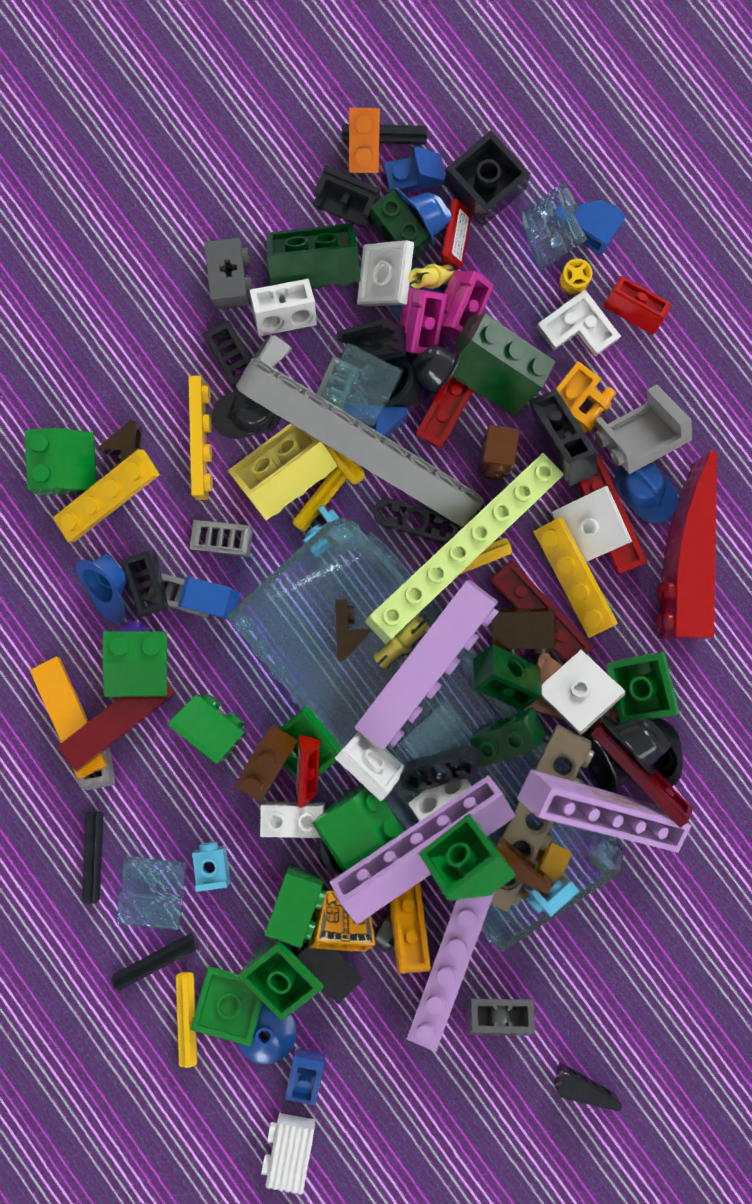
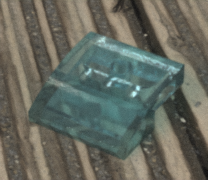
M565 182L559 184L522 213L527 240L541 270L588 240L573 214L579 207Z
M347 343L335 371L331 372L320 397L351 416L374 426L404 370L351 343Z
M445 701L399 743L414 759H419L459 746H471L469 739L475 732ZM433 765V768L437 772H448L447 769L441 765Z
M126 856L123 861L122 890L118 899L117 923L178 930L183 906L187 862Z

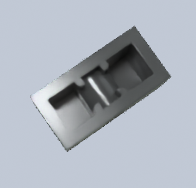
M240 237L204 242L210 297L214 309L250 306L249 295L250 290L253 289L251 276L246 277L245 267L250 266L248 248L242 247ZM228 271H232V277H227Z
M470 999L465 1002L466 1035L528 1036L535 1034L534 1000Z

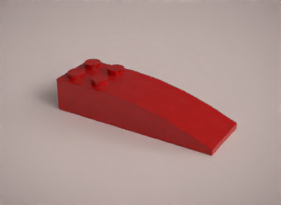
M710 451L693 463L680 493L671 521L664 554L661 584H658L657 600L661 602V614L657 615L656 629L657 632H660V639L701 640L714 638L717 451Z

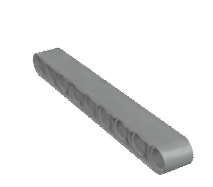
M252 358L237 383V389L245 396L462 527L474 518L484 503L483 498L469 487L259 359Z

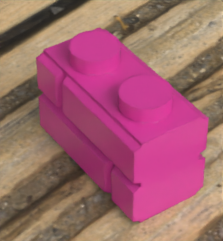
M454 271L444 293L447 294L440 333L450 339L458 340L468 318L483 313L493 289V283L475 271Z
M409 287L407 305H402L399 323L405 327L406 351L420 354L431 345H438L447 294Z

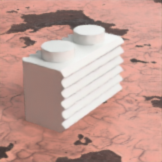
M279 1113L277 1123L271 1122L267 1143H273L271 1155L265 1154L261 1175H267L266 1188L284 1190L286 1192L298 1193L299 1195L303 1194L316 1119Z

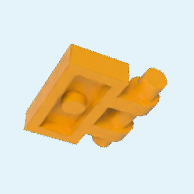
M578 361L556 389L584 433H589L595 427V419L602 412H606L612 405L611 400L616 395V391L608 386L602 393L596 390L595 387L601 381V378ZM587 398L593 405L584 414L579 410V407Z

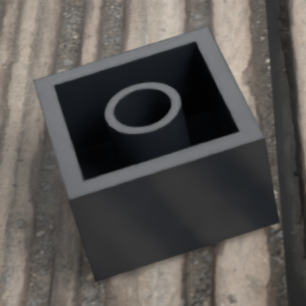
M490 130L446 168L444 185L473 217L484 226L526 190L531 173Z

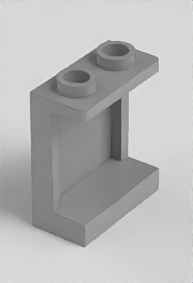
M658 385L647 389L648 403L609 424L601 416L595 419L596 431L594 432V437L601 448L606 447L610 452L613 462L617 466L621 465L628 474L692 441L691 419Z

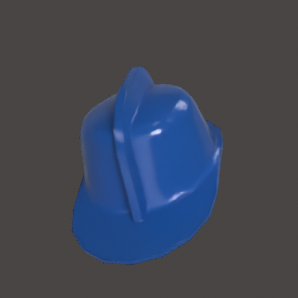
M393 188L392 191L395 190L430 235L429 242L434 246V237L452 219V214L444 201L432 193H423L409 199L399 189Z
M651 462L628 474L620 466L614 480L615 488L633 512L643 521L649 523H661L671 518L678 504V495L673 484L660 468Z
M109 554L102 555L93 562L88 560L77 562L75 568L77 575L86 587L98 611L111 622L119 623L125 616V606L121 595L124 592L127 581L123 570Z

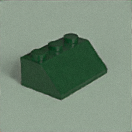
M353 223L266 233L267 261L271 286L309 279L311 289H319L329 284L347 286L360 281L358 249Z
M484 313L468 318L454 346L460 349L461 355L452 377L511 416H515L543 388L556 361Z

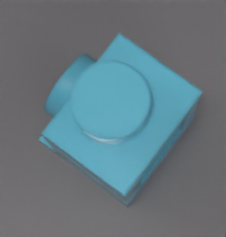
M217 842L200 844L199 849L192 853L196 892L227 888L231 880L226 846L218 847ZM205 862H212L215 870L213 872L206 871L204 868Z

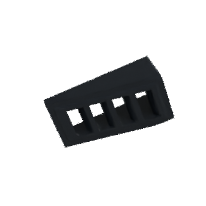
M227 320L204 333L203 338L233 388L239 382L243 372L233 377L231 371L244 364L247 366L251 359L230 321ZM228 333L229 339L215 345L214 340ZM231 344L235 345L236 349L223 356L219 352ZM240 354L242 359L227 366L225 361Z
M145 551L122 559L123 569L139 618L168 609L156 552ZM146 563L147 569L138 571L137 566ZM150 576L151 580L140 583V577ZM153 586V592L143 595L142 589ZM157 598L158 603L145 607V600Z
M558 1064L554 1086L561 1098L618 1112L621 1111L622 1104L614 1092L567 1065Z

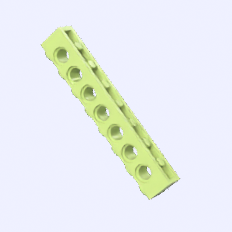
M542 453L366 619L365 623L387 644L564 474Z

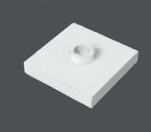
M405 240L365 244L363 246L357 305L364 307L407 305L410 284L409 273L411 272L414 249L413 242Z
M608 486L600 488L552 512L555 519L563 517L586 562L632 542Z
M582 650L575 654L541 685V698L579 735L583 734L625 695V690Z
M357 732L335 757L342 766L380 801L389 794L399 780L404 767L386 748L382 751L360 732Z

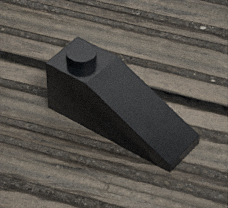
M557 389L529 400V405L559 470L564 474L563 477L568 485L572 486L596 476L597 451Z

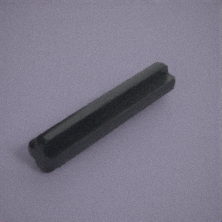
M349 124L342 126V141L345 143H349ZM380 125L379 143H427V126Z
M89 811L85 815L82 902L87 904H94L100 900L104 818L103 812Z
M188 934L114 973L111 977L114 988L120 991L196 951L198 944L193 934Z

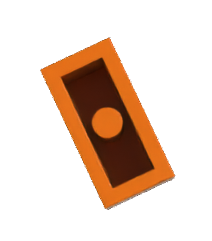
M349 108V173H379L380 108Z

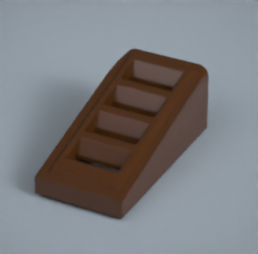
M500 837L496 847L515 872L516 876L513 878L545 894H549L552 879L507 840Z

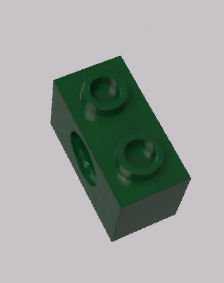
M395 190L370 206V222L386 242L405 240L413 242L412 262L428 251L430 235Z
M494 644L490 645L473 659L475 690L521 711L542 697L539 666Z
M532 707L480 726L471 736L469 742L472 747L481 753V766L485 767L537 749L545 738L546 733Z

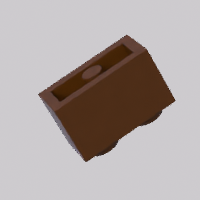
M496 425L488 426L483 437L478 473L485 474L484 477L491 480H502V477H508L515 465L520 429Z
M272 724L260 740L234 787L261 803L299 740Z

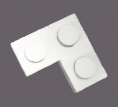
M586 290L539 322L536 327L553 350L578 334L594 356L600 354L621 337Z

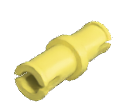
M429 264L424 268H415L409 273V282L416 281L417 283L411 285L416 289L422 287L429 289L438 288L442 284H449L454 271L448 272V270H452L453 267L451 265L439 266L437 264Z
M416 615L410 623L374 654L375 661L378 663L387 655L388 657L383 660L380 666L384 669L390 667L399 656L410 652L412 645L430 629L427 622L416 629L424 620Z

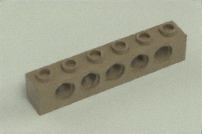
M557 724L534 771L579 783L580 779L576 775L580 767L587 768L594 754V751L590 750L591 740ZM558 757H566L572 762V766L569 770L561 771L555 767L554 761ZM519 801L514 810L516 817L508 822L501 837L513 846L518 840L526 841L530 845V850L521 853L538 866L539 861L535 860L539 849L543 851L547 849L553 836L548 831L555 821L544 819V822L540 825L531 824L527 816L533 812ZM514 878L494 892L491 904L506 912L509 911L512 903L518 906L525 892V889L521 887L522 882Z

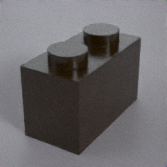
M555 607L496 609L499 612L491 621L492 644L513 654L519 653V649H531V653L543 654L549 653V648H555Z

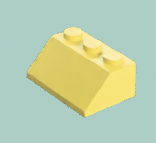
M290 423L227 471L267 521L272 516L280 513L294 499L302 496L319 480L326 478L338 465L323 442Z

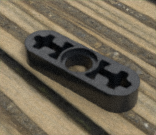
M389 498L379 500L374 506L373 516L375 521L380 526L439 543H447L458 532V524L436 511ZM386 505L391 506V512L399 515L400 508L405 509L402 525L396 524L398 522L397 517L389 516L388 520H383L382 514L378 512L379 509H385ZM412 513H419L424 518V525L419 529H412L407 524V517ZM429 516L435 518L432 524L441 526L443 521L448 522V528L453 529L452 533L449 532L445 537L440 536V530L432 527L431 534L426 533L425 530L429 524Z
M463 745L415 759L404 765L399 781L405 789L412 792H420L470 778L478 773L482 762V755L476 748ZM433 765H441L445 767L448 772H437L433 768Z

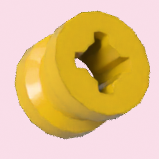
M573 259L565 265L559 278V284L566 294L576 296L586 290L593 272L590 264L583 259Z

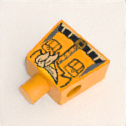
M334 890L327 891L321 910L315 908L313 921L316 922V925L309 940L308 948L366 952L375 946L371 915L359 924H356L341 905Z

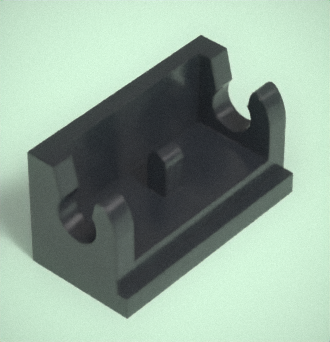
M325 165L314 191L316 198L313 205L315 208L367 229L370 223V206L380 200V188Z
M389 319L337 331V340L347 346V352L339 353L340 357L357 367L406 356L405 327Z
M308 940L294 955L324 985L323 988L339 1005L363 979L337 950L308 948Z

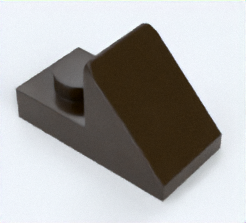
M129 421L102 443L98 450L105 455L121 456V459L116 461V466H118L136 450L141 449L142 427L136 421Z
M347 599L335 600L338 661H345L373 630H349V624H355L354 606H348Z

